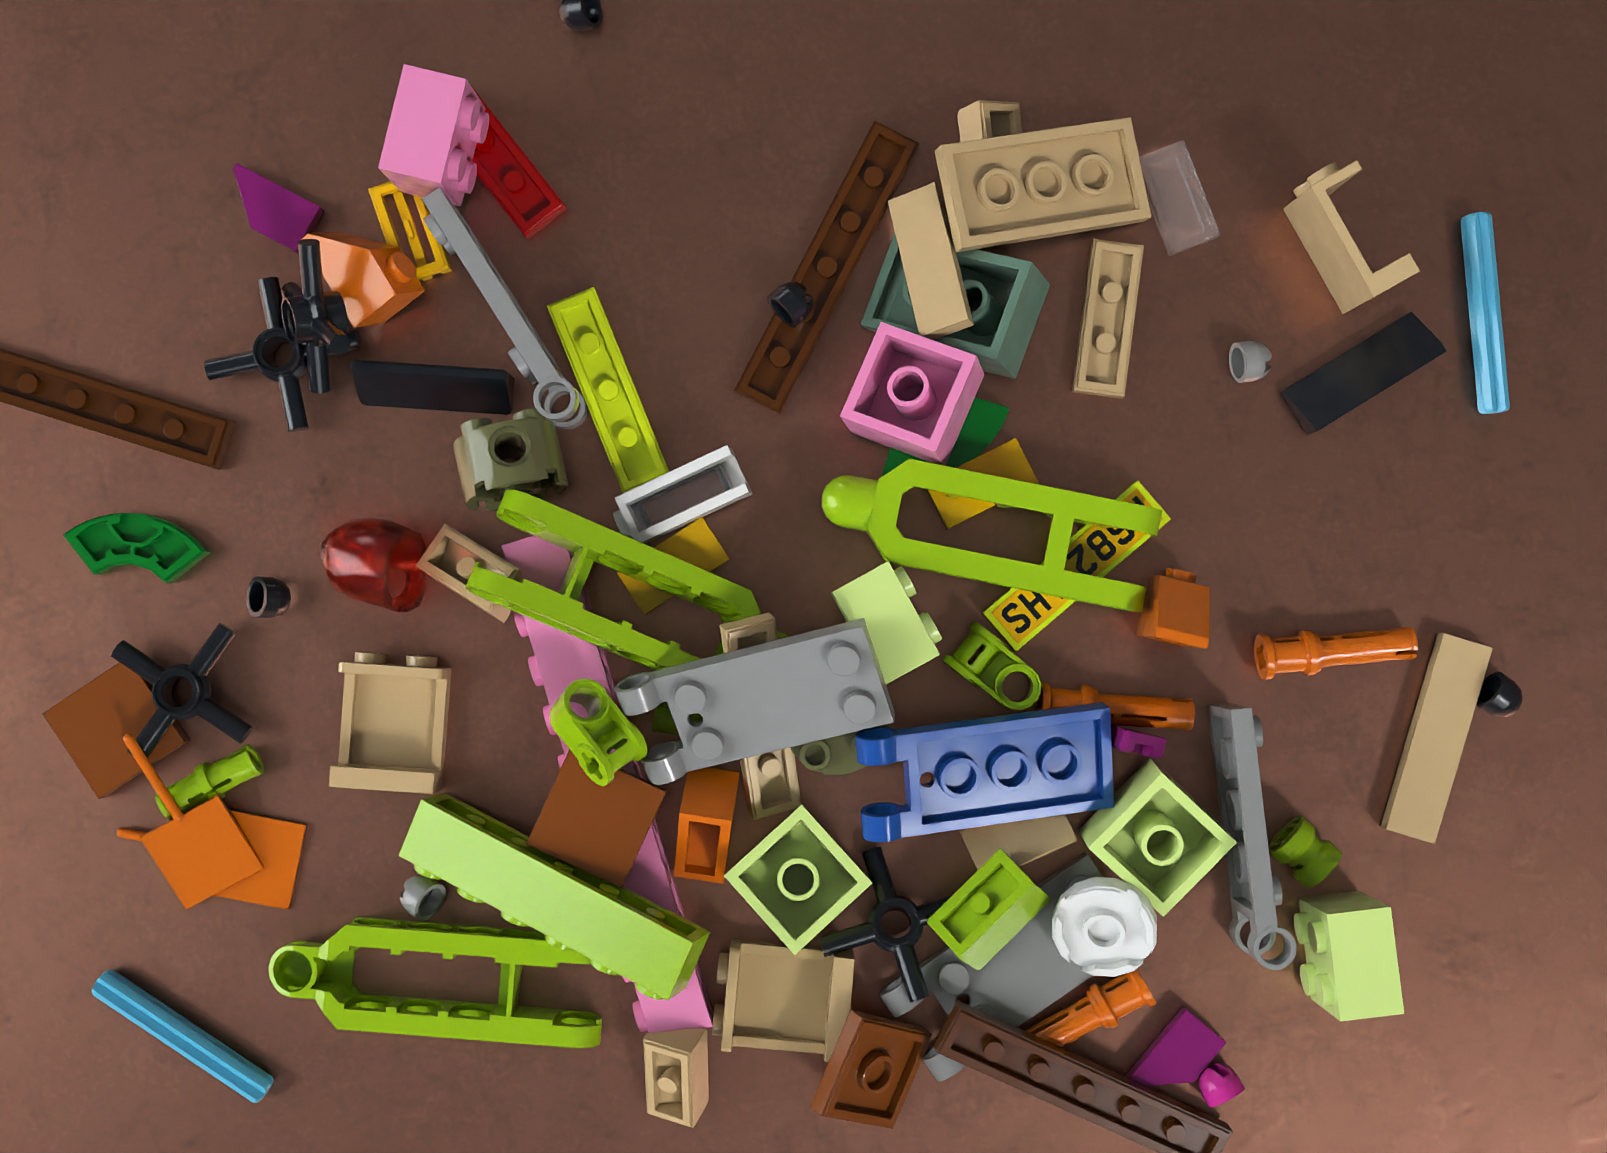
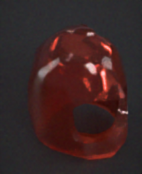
M370 517L351 519L333 529L323 539L319 556L324 565L326 578L335 590L351 599L397 613H407L421 606L426 591V573L416 567V564L425 553L426 547L419 532L391 520ZM390 567L401 570L406 574L405 588L396 598H392L388 590L387 571Z

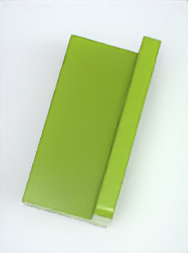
M1000 848L926 922L960 960L978 971L1048 904L1051 898Z

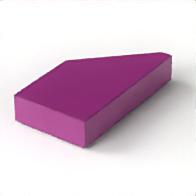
M236 163L233 171L250 227L265 237L299 254L298 241L307 234L313 233L324 210L318 205Z
M1111 725L1112 747L1128 753L1134 752L1159 759L1160 756L1163 757L1166 738Z
M1183 1006L1125 1077L1145 1086L1194 1082L1226 1042Z

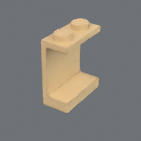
M1357 160L1342 169H1339L1337 163L1333 162L1307 178L1308 181L1293 190L1297 198L1283 209L1342 314L1420 272L1413 257L1408 253L1372 273L1328 195L1332 194L1362 170Z

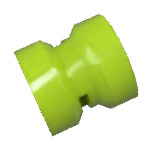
M1301 815L1295 817L1282 827L1268 846L1269 855L1278 863L1288 864L1290 867H1293V877L1307 889L1314 887L1324 880L1334 870L1342 856V852L1331 841L1319 840V837L1315 834V826Z

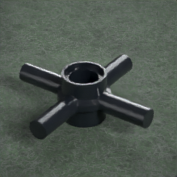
M302 239L298 241L301 287L294 282H288L281 288L283 298L281 304L282 320L285 333L292 345L306 343L310 392L323 394L331 390L328 348L336 355H342L350 348L351 343L346 336L348 319L341 294L337 290L323 292L320 241L317 239Z
M278 277L262 278L258 280V286L267 330L263 331L256 338L252 351L205 360V372L209 380L260 370L267 378L278 382L288 432L306 430L309 426L299 379L308 373L306 343L292 345L293 355L291 360L282 367L275 365V350L281 344L289 342L282 320L281 304L283 298ZM348 330L346 336L349 338L351 345L347 352L361 349L362 345L358 330ZM328 348V356H330V355H335V354Z
M222 623L216 626L189 665L177 664L165 668L125 640H122L113 650L112 658L153 685L152 698L157 706V710L136 737V741L147 758L175 719L186 720L200 716L240 744L252 731L253 727L211 699L212 688L207 675L237 634ZM185 677L192 684L193 695L186 705L179 706L172 698V688L179 679Z
M882 847L864 851L862 855L877 903L869 913L868 922L818 937L824 957L874 942L881 949L894 953L910 1003L930 997L914 945L921 937L923 926L928 925L926 921L951 896L919 906L906 897L897 896ZM889 911L902 912L909 920V932L899 938L888 936L881 927L882 916Z

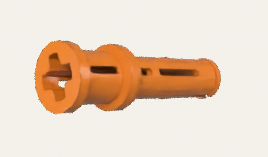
M1412 627L1319 636L1311 630H1301L1298 636L1270 638L1268 634H1259L1256 636L1254 643L1255 664L1262 680L1272 679L1277 673L1301 671L1305 676L1315 675L1321 671L1322 667L1363 664L1388 660H1412L1417 657V653L1410 650H1418L1417 636Z
M1041 682V694L1035 702V711L1103 702L1110 707L1111 725L1191 731L1195 719V704L1192 698L1098 693V690L1091 685H1082L1080 689L1051 688L1048 682Z
M1138 969L1122 974L1102 986H1098L1096 983L1089 986V990L1086 991V997L1031 1026L1026 1032L1062 1048L1103 1025L1106 1029L1109 1027L1113 1029L1119 1025L1118 1019L1145 1004L1151 1008L1157 1003Z

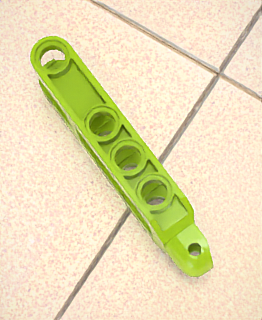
M914 459L906 460L878 480L853 475L839 476L832 479L825 486L822 494V509L825 516L833 524L842 528L867 532L886 562L889 561L890 564L1137 613H1142L1147 587L1064 570L1073 522L1106 529L1121 528L1157 537L1162 510ZM916 487L945 493L947 497L972 498L995 503L997 507L1001 508L1014 507L1046 513L1047 517L1052 518L1043 566L904 538L896 526L902 494Z
M512 489L505 491L496 516L517 529L574 553L558 592H555L525 578L518 582L499 573L481 567L482 563L480 562L475 563L465 587L469 592L487 601L653 670H660L700 660L701 658L680 650L681 644L672 640L661 642L632 630L633 624L627 621L613 622L582 609L584 603L579 602L578 599L593 562L602 564L714 612L720 616L723 624L761 614L750 589L540 498ZM777 631L778 640L789 637ZM721 639L714 656L724 654Z
M358 916L352 922L342 927L325 943L294 941L276 950L269 964V978L273 987L280 994L290 998L315 999L324 1015L339 1030L568 1048L595 1047L601 1041L602 1016L597 1013L581 1010L519 1006L522 965L557 968L560 963L590 964V958L575 950L567 951L552 946L545 940L546 935L538 930ZM360 947L391 949L390 955H402L405 951L443 953L442 959H454L457 955L494 957V963H501L498 1004L361 993L353 983L355 951Z

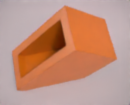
M343 232L309 233L302 238L320 241L322 275L331 290H337L341 294L347 317L354 328L385 323L425 291L416 276V268L413 262L397 246Z
M1166 568L1165 576H1150L1136 635L1183 647L1207 649L1210 639V587L1195 584L1196 574L1177 569Z
M706 767L687 772L679 812L674 877L724 884L740 772L722 770L717 767Z

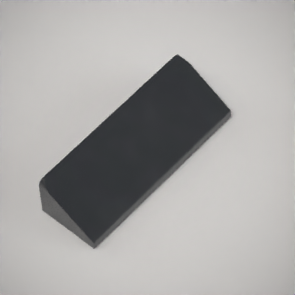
M1411 311L1281 391V394L1306 434L1309 435L1342 417L1447 352L1442 342Z
M367 360L351 362V373L358 398L366 406L501 415L511 414L513 409L515 378L503 369Z

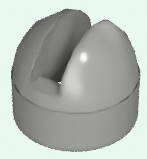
M1243 341L1232 344L1229 351V366L1231 374L1237 383L1256 381L1263 378L1270 371L1271 365L1267 361L1272 358V354L1268 347L1257 341Z
M415 875L407 879L404 883L406 890L400 893L402 906L408 913L420 921L433 917L442 907L446 897V889L441 883L422 875Z

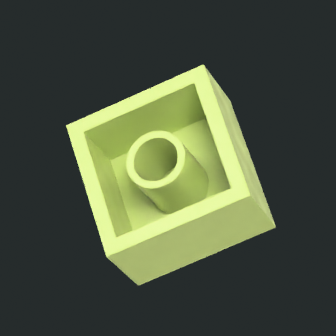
M889 561L831 592L846 622L865 619L886 684L939 656L940 653L935 643L942 640L928 612L918 615L909 598L917 594L904 568L900 566L893 570Z
M1151 758L1114 793V808L1098 810L1079 829L1087 847L1123 881L1134 885L1149 898L1153 908L1163 917L1237 843L1214 816Z
M800 805L724 875L794 955L872 884L871 880L803 805Z
M1360 891L1298 898L1300 913L1294 914V929L1299 944H1304L1306 964L1300 966V978L1304 993L1307 996H1311V1000L1340 1022L1404 1014L1391 907Z

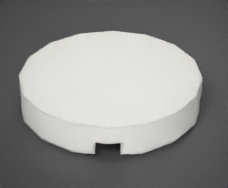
M1092 877L1073 884L1061 894L1053 911L1052 938L1060 955L1069 963L1072 960L1075 964L1082 966L1081 971L1094 976L1116 977L1136 970L1143 964L1144 958L1149 955L1150 951L1152 953L1157 943V915L1149 898L1134 885L1117 878Z

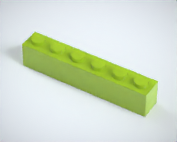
M446 793L421 799L399 853L400 857L415 864L414 870L417 873L430 879H443L458 887L457 893L463 898L476 903L485 902L499 909L502 918L517 926H530L545 934V940L552 946L567 951L575 950L590 958V964L595 969L610 975L619 974L636 983V989L647 997L657 1000H670L686 989L710 931L624 886L621 888L527 845L526 843L529 839L527 835Z

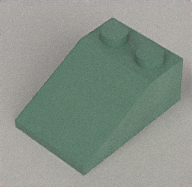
M894 233L860 325L876 333L880 322L919 335L898 243ZM977 249L956 252L974 325L934 341L976 355L982 370L985 372L1016 379L1050 284L1033 262Z

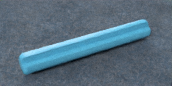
M1475 212L1462 217L1460 223L1478 411L1481 414H1496L1509 410L1510 400L1493 219L1489 212Z
M108 970L104 972L95 982L91 990L93 996L251 1102L258 1103L268 1093L274 1081L271 1075L116 971Z

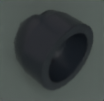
M561 0L558 13L563 24L571 30L585 31L596 29L600 26L602 21L600 0Z
M796 281L787 282L779 286L767 296L772 310L791 328H795L808 316L813 304L812 296L805 294L807 288Z
M259 576L251 580L246 595L247 608L251 616L256 618H272L282 615L289 608L291 592L283 581L273 577Z
M1495 672L1483 681L1476 705L1492 716H1510L1520 709L1523 701L1522 691L1515 681L1502 672Z

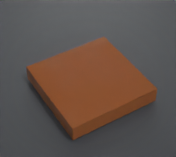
M120 662L42 713L98 799L108 796L143 772L135 758L127 752L128 747L124 743L123 737L126 734H132L136 739L157 710V706L152 698L153 685ZM176 719L149 755L148 760L152 766L190 741Z
M569 749L526 844L622 888L667 790L658 785H653L649 781L623 769H619L614 773V779L608 785L600 786L585 774L578 759Z
M850 1010L810 1108L820 1116L893 1129L932 1033L921 1026Z

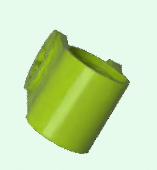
M973 620L969 625L971 630L969 635L953 655L946 654L942 661L974 687L982 689L1006 708L1023 710L1031 707L1041 694L1039 675L1033 668L1012 653L1005 643ZM982 644L984 646L983 649L969 665L968 660ZM1015 671L1024 674L1030 684L1027 696L1020 701L1009 700L1002 690L1005 677Z
M591 679L573 681L553 704L549 714L553 730L578 759L585 774L600 786L608 785L613 781L616 771L631 760L637 762L647 755V744L639 729L625 717L607 694L605 688L598 682ZM570 702L581 704L587 710L589 718H583L573 712ZM615 749L613 753L608 754L611 750Z

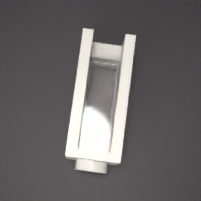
M726 445L615 497L619 510L613 512V516L621 534L630 538L633 537L634 540L643 544H648V542L701 517L751 496L753 493L732 448Z

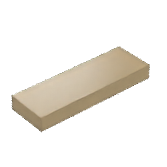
M933 182L888 200L919 335L935 340L973 326L974 323L940 188Z
M1093 239L1091 242L1071 392L1120 399L1125 397L1144 245Z

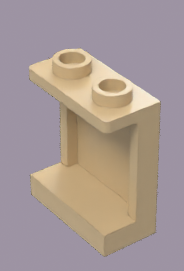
M355 652L354 661L339 662L338 672L345 673L338 764L330 766L329 787L434 794L442 790L452 668L437 667L438 657L406 655V664L386 663V653Z
M732 939L730 953L720 952L717 973V984L727 985L725 1005L715 1004L712 1035L722 1036L721 1051L731 1052L733 1046L816 1053L824 1054L825 1062H829L850 1012L855 962L854 951L850 949L824 957L821 947L805 945L794 955L784 943Z

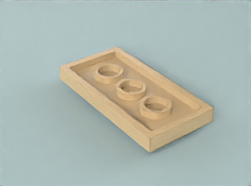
M1131 117L944 144L935 150L955 253L1140 223L1151 218Z

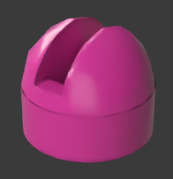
M1222 1063L1211 1064L1209 1068H1205L1199 1075L1198 1085L1200 1092L1209 1108L1223 1104L1245 1090L1235 1071L1230 1066Z

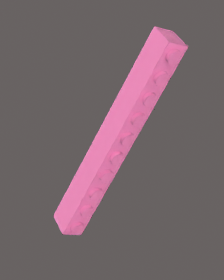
M536 536L501 545L505 556L502 559L522 571L520 581L525 578L555 592L559 591L573 557V552ZM584 585L578 601L584 603L582 609L593 613ZM513 611L519 634L522 638L526 636L530 638L534 656L528 657L529 669L537 687L544 685L549 705L543 706V714L551 736L557 735L550 724L549 714L551 708L571 682L578 679H591L602 685L623 713L614 690L615 684L603 648ZM570 702L573 712L583 718H589L587 710L581 704ZM559 736L564 754L558 756V764L561 769L569 748ZM615 749L611 750L608 754L613 753ZM631 760L620 768L643 779L638 761ZM654 818L624 887L685 918L656 819ZM699 961L686 989L670 1000L653 999L643 995L636 989L639 1000L633 1002L632 1006L640 1032L648 1031L649 1033L690 1028L706 1029L713 1026L714 1011ZM623 977L626 983L631 982V980Z

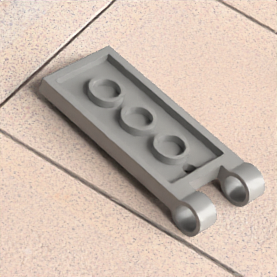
M440 187L423 197L422 200L431 213L423 218L427 227L437 242L444 246L450 256L456 253L516 346L509 350L508 353L523 377L528 378L532 385L539 382L533 394V402L537 411L559 428L569 430L579 427L588 415V406L583 395L568 382L459 209ZM548 389L550 393L546 397L545 404L543 407L542 398L545 391ZM570 394L571 398L568 407L560 413L553 414L555 401L562 395ZM580 402V411L576 418L568 422H561L571 418L575 414Z
M864 618L653 672L637 673L621 680L614 687L623 714L628 716L648 712L662 702L667 701L681 740L667 741L654 745L648 749L647 755L641 759L648 780L653 785L673 782L689 771L893 723L895 718V711ZM699 713L703 717V721L694 722L689 714Z
M1228 702L1208 704L1221 824L1237 842L1225 854L1233 918L1229 925V935L1237 947L1250 954L1259 964L1267 969L1280 970L1292 963L1296 956L1297 946L1291 933L1279 926L1277 922L1276 906L1282 904V888L1278 875L1271 872L1257 755V747L1263 746L1262 724L1257 715L1253 716L1252 707ZM1250 920L1251 932L1247 945H1245L1241 941L1240 931L1242 926ZM1276 932L1281 933L1284 939L1282 953L1274 959H1263L1260 954L1270 950L1275 942Z
M1084 852L1037 884L1048 894L1051 900L982 969L977 971L960 960L948 946H945L919 964L928 993H934L948 1016L956 1003L957 996L967 994L970 996L969 1006L1018 1027L1093 976L1081 971L1082 966L1075 964L1072 960L1069 963L1063 958L1052 938L1053 911L1061 894L1077 882L1092 877H1103L1088 854ZM901 976L889 983L879 993V996L893 1017L905 1014L924 1000L909 1002ZM934 1046L922 1058L937 1082L952 1077L965 1067V1065L936 1053Z

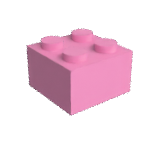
M403 65L378 169L401 192L425 197L440 187L453 204L457 206L462 205L464 193L470 194L472 192L477 175V164L473 163L472 160L476 144H483L486 139L489 127V114L484 112V105L467 79L411 65Z
M880 322L840 417L851 433L930 463L946 466L985 374L978 357L974 354Z

